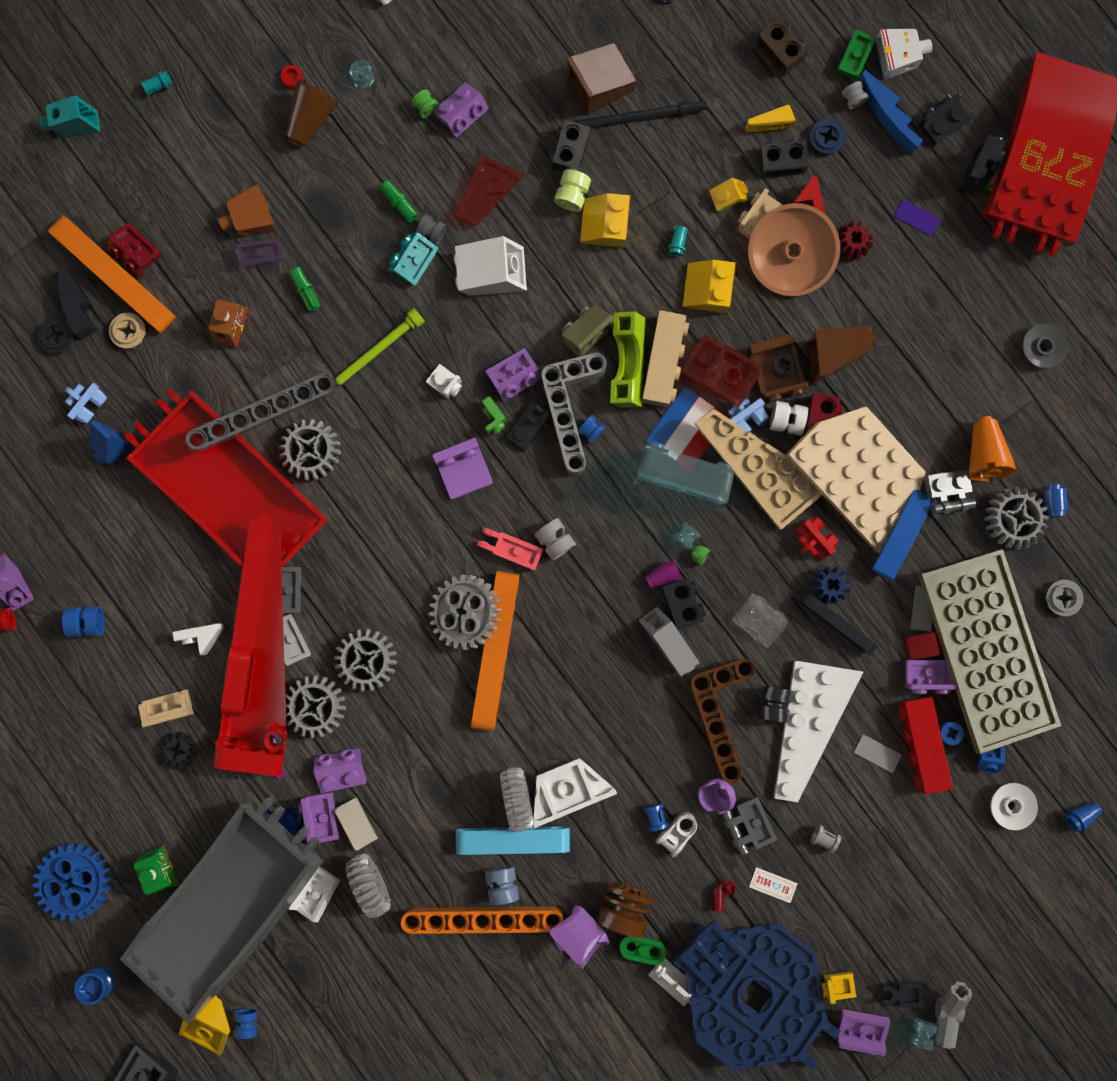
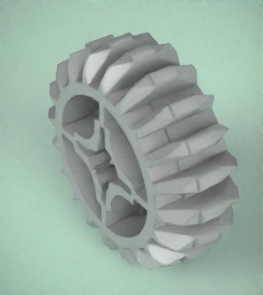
M311 419L308 426L305 420H301L302 427L293 423L295 430L292 432L287 428L286 432L289 434V437H281V440L286 442L285 445H279V449L285 451L279 454L281 459H286L282 465L289 467L288 472L290 474L296 472L295 477L298 479L304 474V479L309 481L312 474L313 478L318 480L319 472L322 476L326 477V468L330 471L334 470L330 465L331 462L336 464L339 462L334 455H341L340 450L334 449L341 445L339 441H333L337 438V434L335 432L330 434L332 428L330 426L324 428L322 421L316 425L315 420ZM306 433L319 434L310 440H304L300 437ZM324 439L327 442L325 458L320 454V448L323 445L322 441ZM295 442L300 447V451L297 455L298 458L296 460H294L293 457V447ZM303 443L307 446L313 447L314 452L318 456L316 457L315 455L306 451V447L303 446ZM312 459L319 462L314 467H301L303 463H307Z
M1015 487L1012 491L1005 489L1003 494L997 493L995 495L996 500L992 499L989 501L992 507L986 508L985 511L991 515L985 517L984 520L990 521L991 525L986 526V529H993L994 532L990 537L995 538L998 536V544L1005 542L1006 548H1011L1012 546L1015 549H1020L1021 546L1028 548L1030 543L1035 544L1038 542L1037 537L1044 536L1040 529H1047L1048 526L1043 521L1048 520L1049 517L1043 515L1047 507H1040L1043 500H1034L1036 493L1033 492L1028 495V489L1024 488L1020 491L1018 487ZM1008 501H1017L1011 511L1002 510ZM1027 508L1029 509V511H1030L1032 517H1030V516L1027 514V511H1026ZM1001 520L1005 521L1007 525L1006 530L1003 527ZM1022 526H1031L1024 536H1016Z
M366 629L365 636H363L361 630H357V638L353 633H349L350 642L346 639L341 640L345 648H336L338 652H342V655L334 656L335 660H341V664L335 665V669H343L338 674V677L347 676L344 680L345 685L353 681L352 689H356L358 684H360V690L365 691L368 684L370 691L375 690V682L378 687L383 686L381 678L387 682L390 680L386 673L393 674L395 670L389 668V665L397 664L396 660H390V656H395L397 653L396 651H388L393 646V643L384 644L387 636L381 637L380 640L378 639L379 631H375L371 637L370 629ZM371 641L379 648L372 652H367L359 642ZM354 647L356 660L349 666L348 655ZM363 654L365 656H372L368 661V667H366V664L358 665L363 660ZM383 654L384 663L378 674L375 661ZM363 668L372 678L368 680L361 679L352 672Z
M318 675L313 676L312 682L309 676L304 677L305 685L302 681L297 680L296 685L298 689L293 686L289 687L293 696L285 695L286 699L290 700V703H286V708H289V712H286V717L291 716L292 718L287 724L292 725L296 723L293 731L298 732L302 728L301 736L303 737L308 734V731H310V738H315L316 732H318L320 737H324V729L329 734L333 732L331 724L334 727L340 726L339 722L335 720L336 718L344 719V715L338 712L339 710H346V706H339V702L344 701L345 697H337V694L342 691L341 688L332 690L336 684L334 681L330 682L328 686L326 685L327 677H323L319 683ZM311 687L319 688L327 694L321 698H316L308 689ZM302 694L304 708L298 713L297 702ZM312 700L313 703L321 702L317 707V713L316 710L307 712L312 707ZM331 700L332 712L327 720L324 707ZM311 715L316 720H319L322 725L312 726L305 723L302 719Z
M509 768L502 771L500 782L509 826L513 832L527 831V829L533 828L534 821L524 772L521 768Z
M365 853L349 860L346 863V877L359 907L362 908V911L369 918L383 915L390 909L391 900L377 865Z

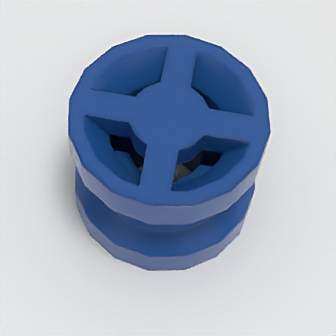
M591 415L580 427L578 433L585 435L588 442L592 444L605 430L606 426L596 422V418Z
M944 721L939 724L943 743L957 745L962 741L964 731L961 725L950 721Z

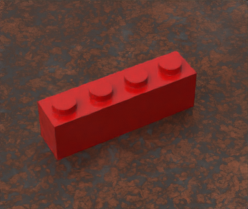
M924 696L900 701L898 714L900 720L904 721L906 729L903 731V736L906 744H909L911 751L908 754L911 767L915 769L916 776L913 777L915 788L925 795L952 790V781L933 698Z

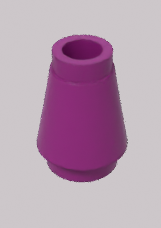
M666 560L645 577L650 587L653 588L677 581L676 578L680 577L681 574L674 560L669 562Z

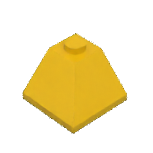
M215 996L191 1023L188 1024L183 1020L179 1035L219 1056L223 1052L230 1032L222 1001Z

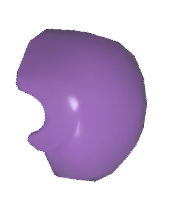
M714 778L702 785L698 791L699 803L707 812L714 810L718 811L719 814H723L731 810L735 805L736 795L734 788L723 779Z

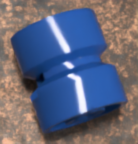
M100 606L85 607L84 610L81 607L66 608L62 617L65 636L82 637L83 634L86 636H101L105 627L103 609Z
M105 966L92 968L76 981L74 986L76 998L86 1005H93L99 1002L114 989L116 984L115 975L110 968Z

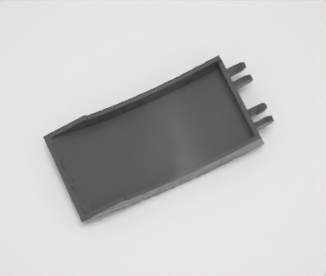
M267 797L260 806L253 801L242 804L200 862L150 921L145 923L120 958L126 966L188 1024L194 1020L253 954L323 862L313 853V850L319 843L317 837H313L306 846L301 843L309 832L307 828L303 827L296 836H293L278 822L285 811L282 806L276 808L271 815L267 813L274 803V799L271 797Z

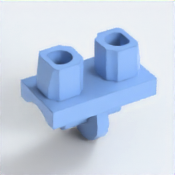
M95 383L91 384L83 396L79 395L84 389L82 385L78 384L74 390L67 387L65 391L70 395L65 402L71 406L75 399L78 400L67 416L87 424L94 413L84 407L86 403L90 400L100 407L107 397L98 389L99 386Z
M737 398L732 400L734 408L729 410L728 413L731 417H734L730 420L747 432H751V428L746 423L749 419L752 418L758 426L765 423L769 417L764 409L765 403L761 398L748 406L750 402L747 398L742 402Z

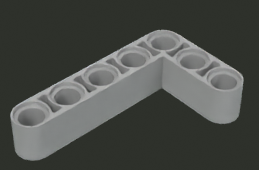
M592 353L550 364L542 371V383L567 472L571 475L581 474L585 469L586 460L566 386L602 376L606 368V360L599 353ZM592 361H599L602 367L599 370H593L589 364ZM575 366L580 370V373L572 376L567 370ZM554 372L558 375V379L550 382L546 379V375ZM554 394H561L564 400L557 404L551 398ZM566 415L569 417L570 422L567 425H560L557 422L558 417ZM566 437H573L576 444L573 447H566L563 444V440ZM571 459H579L582 466L579 469H572L569 466Z

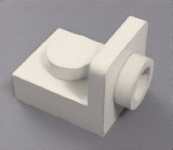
M441 364L438 365L426 381L428 385L447 399L451 395L455 396L462 387L460 385L462 382L461 378L458 375L455 376Z

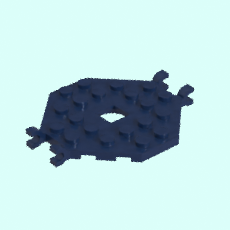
M697 922L692 930L699 933L704 926ZM778 923L725 931L746 952L747 957L729 972L730 976L713 991L679 958L677 953L673 956L671 961L685 972L688 994L692 995L689 997L695 1041L734 1072L752 1067L759 1068L777 1065V1063L788 1061H801L811 1070L815 1071L819 1063L807 1054L806 1051L821 1029L834 1039L841 1032L827 1021L816 952ZM753 980L771 992L758 1012L741 1000V996Z

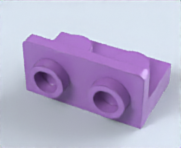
M525 348L486 370L488 377L503 401L514 397L520 391L541 380L538 368Z

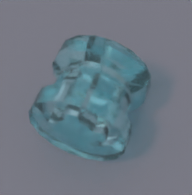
M364 60L353 62L350 67V75L354 85L361 89L370 87L374 81V74L370 64Z
M683 522L680 526V531L674 533L672 537L680 545L691 550L693 542L698 540L701 534L689 524Z

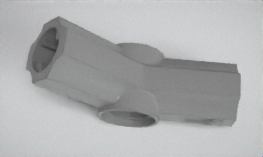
M956 982L955 985L949 988L944 998L938 997L936 1001L935 1015L937 1022L933 1043L943 1048H955L959 1023L963 1022L965 1007L972 997L971 989L963 982Z

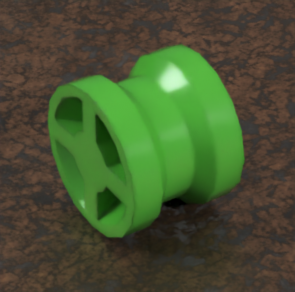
M427 89L420 91L411 100V106L419 110V115L422 119L430 117L439 106V103L431 98V94Z

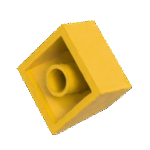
M607 193L585 198L580 244L625 248L630 195Z
M707 260L688 263L682 308L727 314L731 303L735 262Z

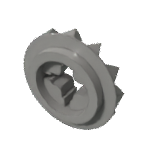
M1059 580L1047 588L1048 592L1045 597L1048 603L1047 607L1054 614L1071 616L1082 607L1083 593L1076 583L1070 580ZM1063 592H1065V596L1072 598L1069 601H1065L1064 605L1061 600L1056 599Z

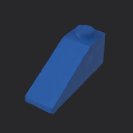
M93 420L91 422L90 448L96 452L94 457L104 465L108 463L114 466L133 446L116 430Z

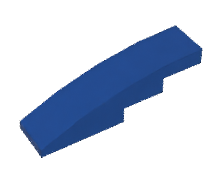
M865 70L859 81H862L864 85L863 91L869 96L867 101L869 106L893 138L912 155L923 140L907 127L911 118L896 107L900 98Z
M913 490L900 514L901 516L892 528L887 541L877 556L872 567L873 571L891 581L895 578L928 515L934 498L928 499L925 493Z

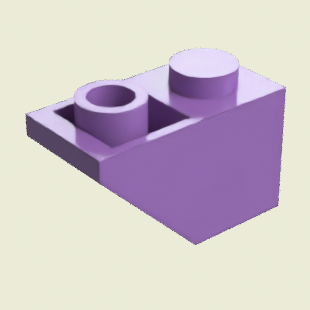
M4 554L0 556V598L14 611L31 602L33 596L19 569Z

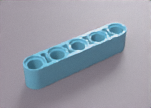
M510 827L456 829V854L570 852L569 827H533L523 832H513Z

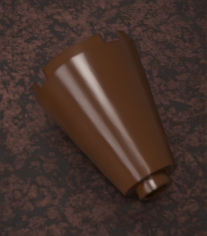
M298 79L295 84L285 133L289 137L288 142L298 147L301 144L306 145L335 109L339 101L335 98L333 102L330 101L329 94L306 82L302 86V81Z

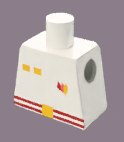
M882 29L875 40L884 80L916 69L923 60V54L932 52L931 40L919 41L916 29Z

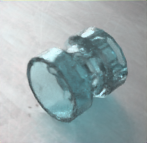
M915 1018L913 1023L915 1033L911 1034L909 1043L925 1050H933L934 1041L932 1038L937 1033L938 1025L924 1019Z

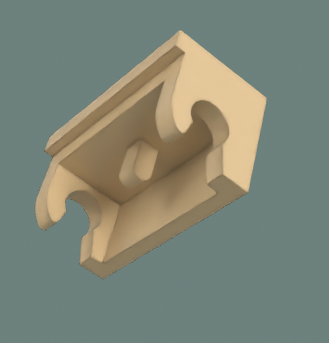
M188 689L142 701V704L138 705L142 727L194 714Z

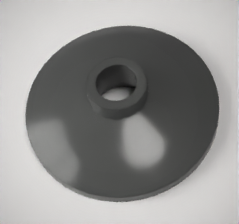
M1043 323L1032 327L1026 333L1022 347L1025 357L1031 364L1046 369L1059 365L1066 358L1069 344L1065 333L1059 327ZM1040 344L1046 347L1045 351H1041Z

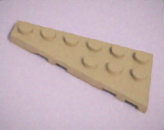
M711 409L694 423L778 529L782 530L822 496L821 492L786 455L761 441L752 433L747 432L718 411Z

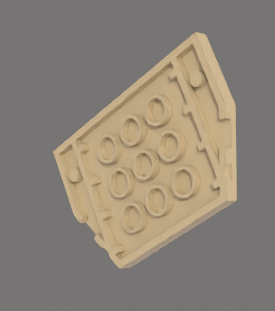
M867 406L817 422L786 454L869 546L878 553L887 541L892 528L896 525L913 490L920 491L926 473Z

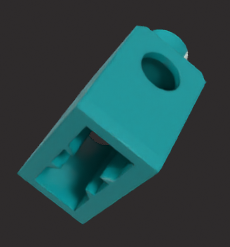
M76 95L48 104L46 106L47 117L40 118L39 120L44 132L54 130L66 138L100 132L98 111Z

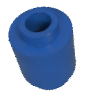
M1061 484L1047 485V490H1042L1043 505L1047 507V510L1044 512H1047L1048 517L1066 516V510H1068L1067 489L1062 488Z

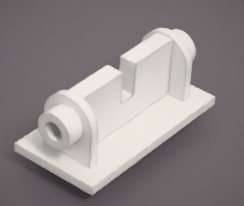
M665 958L648 975L685 1006L689 1002V997L692 996L688 994L686 977Z

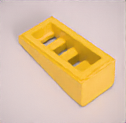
M785 105L748 119L745 126L746 133L792 128L795 123V117L790 105Z

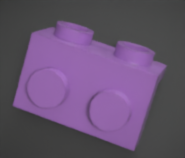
M465 82L450 97L443 101L433 113L436 118L449 127L455 137H458L488 110V106L481 93Z
M905 660V688L912 689V693L925 694L927 689H936V693L949 694L950 689H957V686L953 684L946 660Z
M359 748L347 749L334 754H324L316 757L314 760V774L320 793L366 784V776Z
M333 792L302 798L298 806L300 817L304 818V827L309 830L304 840H307L308 843L313 837H317L320 843L340 839L337 815L334 811Z
M842 1009L837 1027L841 1031L837 1037L839 1048L885 1056V1040L890 1027L889 1018Z

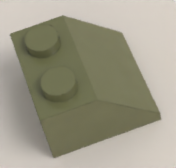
M596 304L591 308L585 307L578 316L580 318L574 323L569 322L562 329L561 340L577 357L585 355L613 328L614 317Z

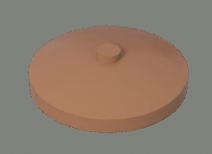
M799 203L779 206L764 215L753 229L748 246L750 266L757 279L769 290L785 296H800L820 288L832 276L840 256V240L832 221L817 208Z

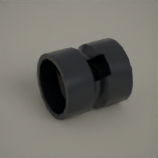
M763 686L762 699L765 701V704L760 705L758 718L789 723L790 710L786 705L791 703L793 691Z

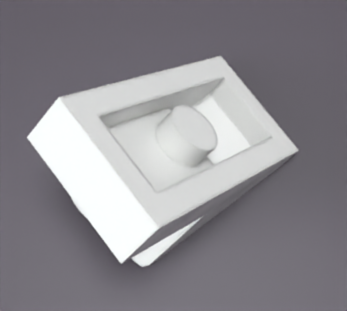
M213 624L173 632L174 641H182V645L196 643L197 638L200 655H207L225 627L224 624Z

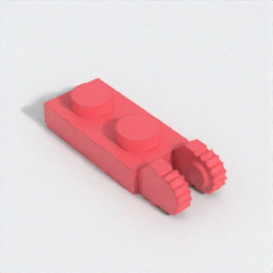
M483 528L482 532L485 535L497 538L498 541L494 547L487 542L478 540L477 546L521 566L536 570L544 549L501 532L500 534L488 528Z

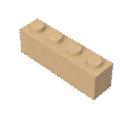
M659 311L642 403L668 408L670 402L675 401L677 389L673 388L674 380H679L681 370L677 363L678 358H683L685 345L681 344L682 336L687 337L689 323L685 322L686 315Z

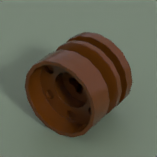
M608 881L607 889L613 893H605L604 898L611 902L612 906L601 905L596 922L617 933L642 938L648 922L639 913H651L652 909L645 904H654L655 897L638 886L625 882Z

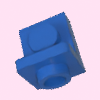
M1005 746L979 754L976 769L983 770L988 774L1000 772L1005 765Z

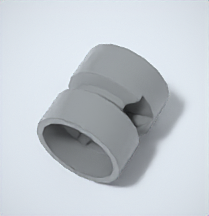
M559 518L551 521L534 534L541 545H546L545 551L552 561L576 545L570 534L564 533L565 527Z

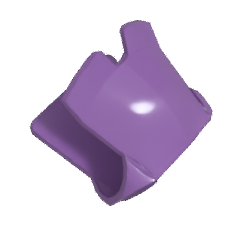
M578 905L574 906L570 917L550 930V935L553 937L560 951L565 950L571 957L570 962L581 969L585 967L598 947L609 944L606 932L584 908Z

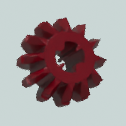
M853 221L848 223V227L842 225L840 232H837L840 248H842L840 255L847 253V260H850L852 255L856 260H859L861 255L867 256L869 253L868 249H871L874 245L870 241L874 238V234H867L870 226L862 228V221L858 222L856 226ZM854 238L857 239V241H856L855 243H853V242L851 241V240H853Z

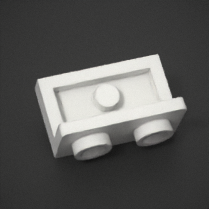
M319 867L289 907V910H297L312 922H319L340 880L322 867Z

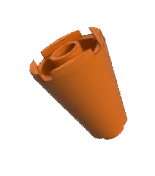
M991 416L978 418V421L973 426L968 471L970 479L977 482H990L989 477L997 476L998 480L1011 477L1016 473V465L997 420L992 419Z

